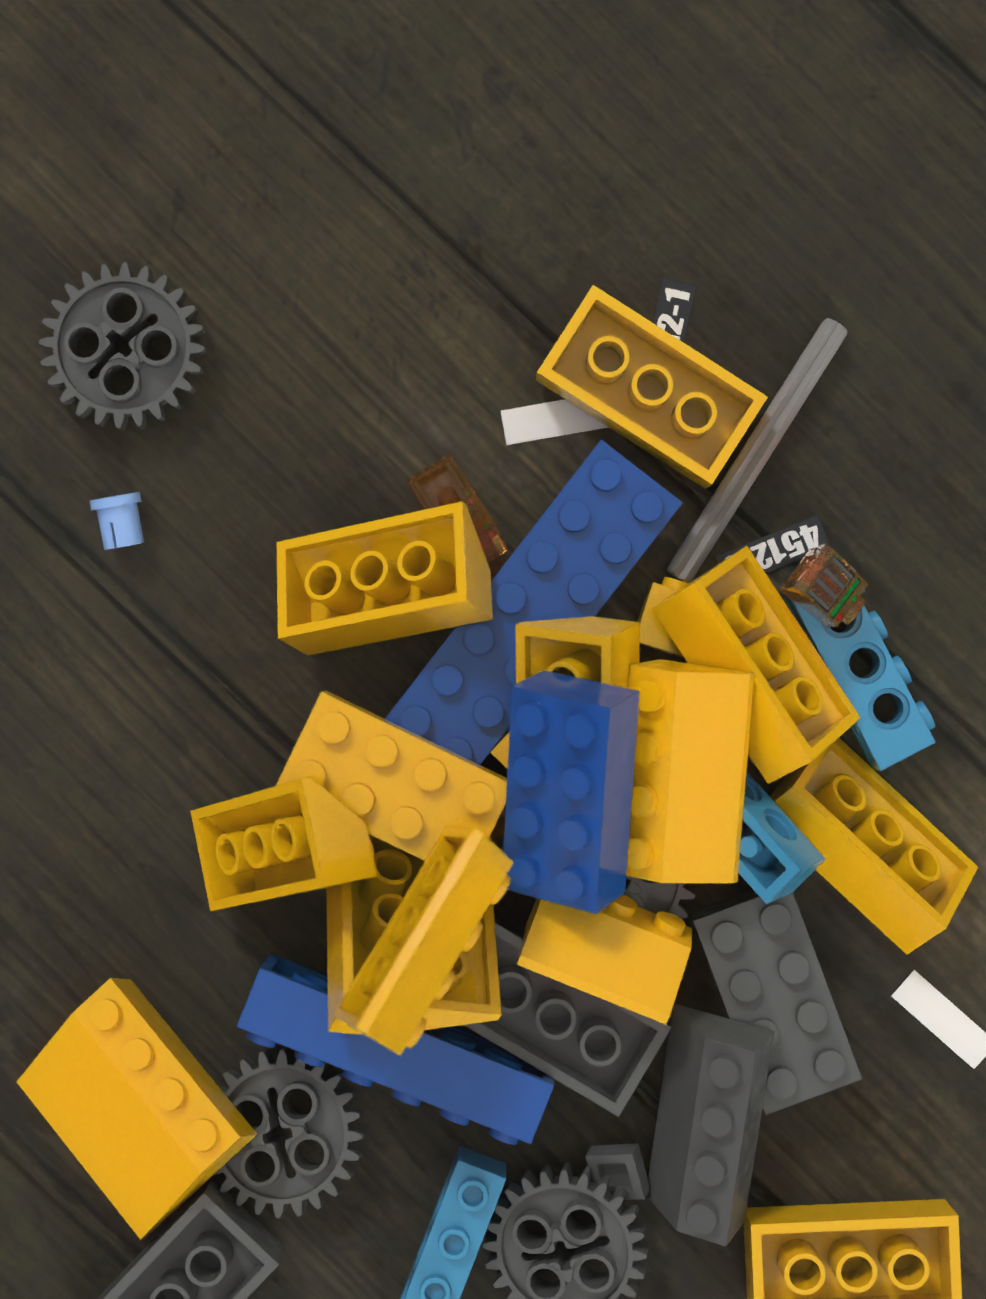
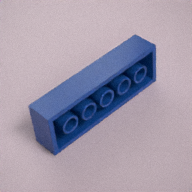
M272 952L258 971L236 1026L246 1030V1038L256 1044L274 1048L276 1043L296 1050L294 1056L306 1064L323 1067L325 1062L344 1069L342 1075L354 1083L370 1087L374 1081L391 1088V1095L404 1103L420 1106L421 1101L441 1108L439 1114L447 1120L460 1125H468L470 1120L489 1127L488 1134L493 1138L511 1145H516L518 1140L531 1144L554 1087V1080L549 1075L488 1039L457 1026L424 1030L418 1042L410 1049L405 1047L401 1056L386 1049L365 1035L328 1032V975Z

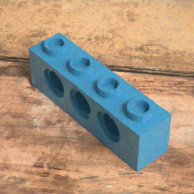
M831 562V564H833L832 568H830V565L828 566L830 570H832L835 566L833 562ZM851 565L848 568L855 574V577L835 603H839L857 577L860 579ZM824 566L781 588L779 591L791 613L861 718L850 728L871 768L882 771L936 743L930 732L931 729L935 728V723L922 701L915 703L906 686L912 682V679L905 664L899 656L892 658L883 640L888 638V633L881 618L874 610L868 613L859 596L865 592L862 582L844 604L845 608H849L847 610L849 614L847 627L839 633L828 627L825 619L826 612L807 593V590L825 568ZM836 567L833 573L836 575L840 569ZM842 571L839 574L840 576L842 574V577L845 575ZM846 576L842 582L846 584L849 578ZM828 577V579H827L828 581H827V582L825 581V584H826L827 586H828V585L830 584V582L832 581L829 577ZM833 582L829 588L833 590L836 584ZM837 587V589L839 590L838 592H836V590L834 591L837 595L841 591L839 587ZM820 588L817 594L821 596L824 590ZM827 593L824 594V595H826L825 598L822 597V599H823L824 601H825V600L827 599V597L829 596ZM856 595L857 599L852 603L851 598ZM830 597L826 603L830 606L833 599ZM859 648L866 650L872 658L870 672L861 678L854 675L849 666L852 653ZM886 693L893 698L896 709L890 720L880 722L873 713V704L880 695Z
M746 771L738 873L765 904H768L793 893L826 859Z
M459 1145L400 1299H460L505 1184L506 1163Z

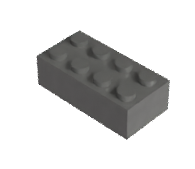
M752 889L687 913L726 1018L774 1031L762 1108L765 1115L862 1080L793 893L765 904Z
M494 915L501 1016L499 1020L464 1026L619 1117L672 1027L669 1021H667V1024H663L517 965L524 932Z
M212 1177L97 1299H247L279 1266L285 1246L242 1205L237 1206L236 1199L228 1191L222 1193L220 1191L221 1185Z

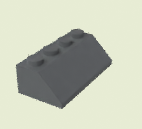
M676 1004L672 1009L670 1023L672 1028L669 1031L648 1175L650 1190L647 1197L676 1231L726 1247L745 1222L774 1031Z

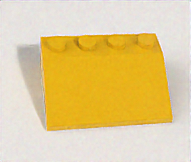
M370 834L368 835L374 847V864L377 876L326 887L328 1032L363 1035L333 1015L425 862ZM489 904L479 921L483 924V929L478 940L469 951L464 952L462 950L451 970L455 971V977L450 988L441 999H433L423 1016L427 1020L425 1030L499 1020L501 1016L493 904Z
M110 978L68 1017L16 1081L140 1240L146 1238L257 1135L255 1130L131 979Z

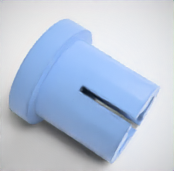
M140 492L89 500L91 511H97L104 550L144 543L137 506L138 502H142Z

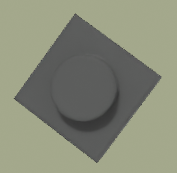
M638 1143L590 1147L585 1158L587 1165L591 1167L592 1182L597 1184L607 1174L610 1176L607 1190L611 1194L625 1188L627 1192L624 1200L646 1198L650 1185Z

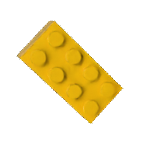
M594 285L587 293L536 375L537 382L704 489L713 484L768 398L760 391Z
M328 691L320 693L276 784L278 786L311 777L365 821L368 834L424 861L427 859L445 827L474 828L489 839L506 804L507 792L506 777Z
M945 1199L749 1207L746 1210L744 1242L747 1299H962L959 1216Z

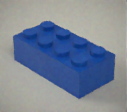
M545 670L512 686L503 853L514 863L507 873L511 877L507 890L593 914L599 913L625 893L640 691Z

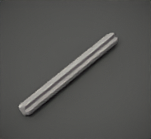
M827 318L820 324L668 565L667 571L676 579L686 583L693 580L847 336V329L837 321Z

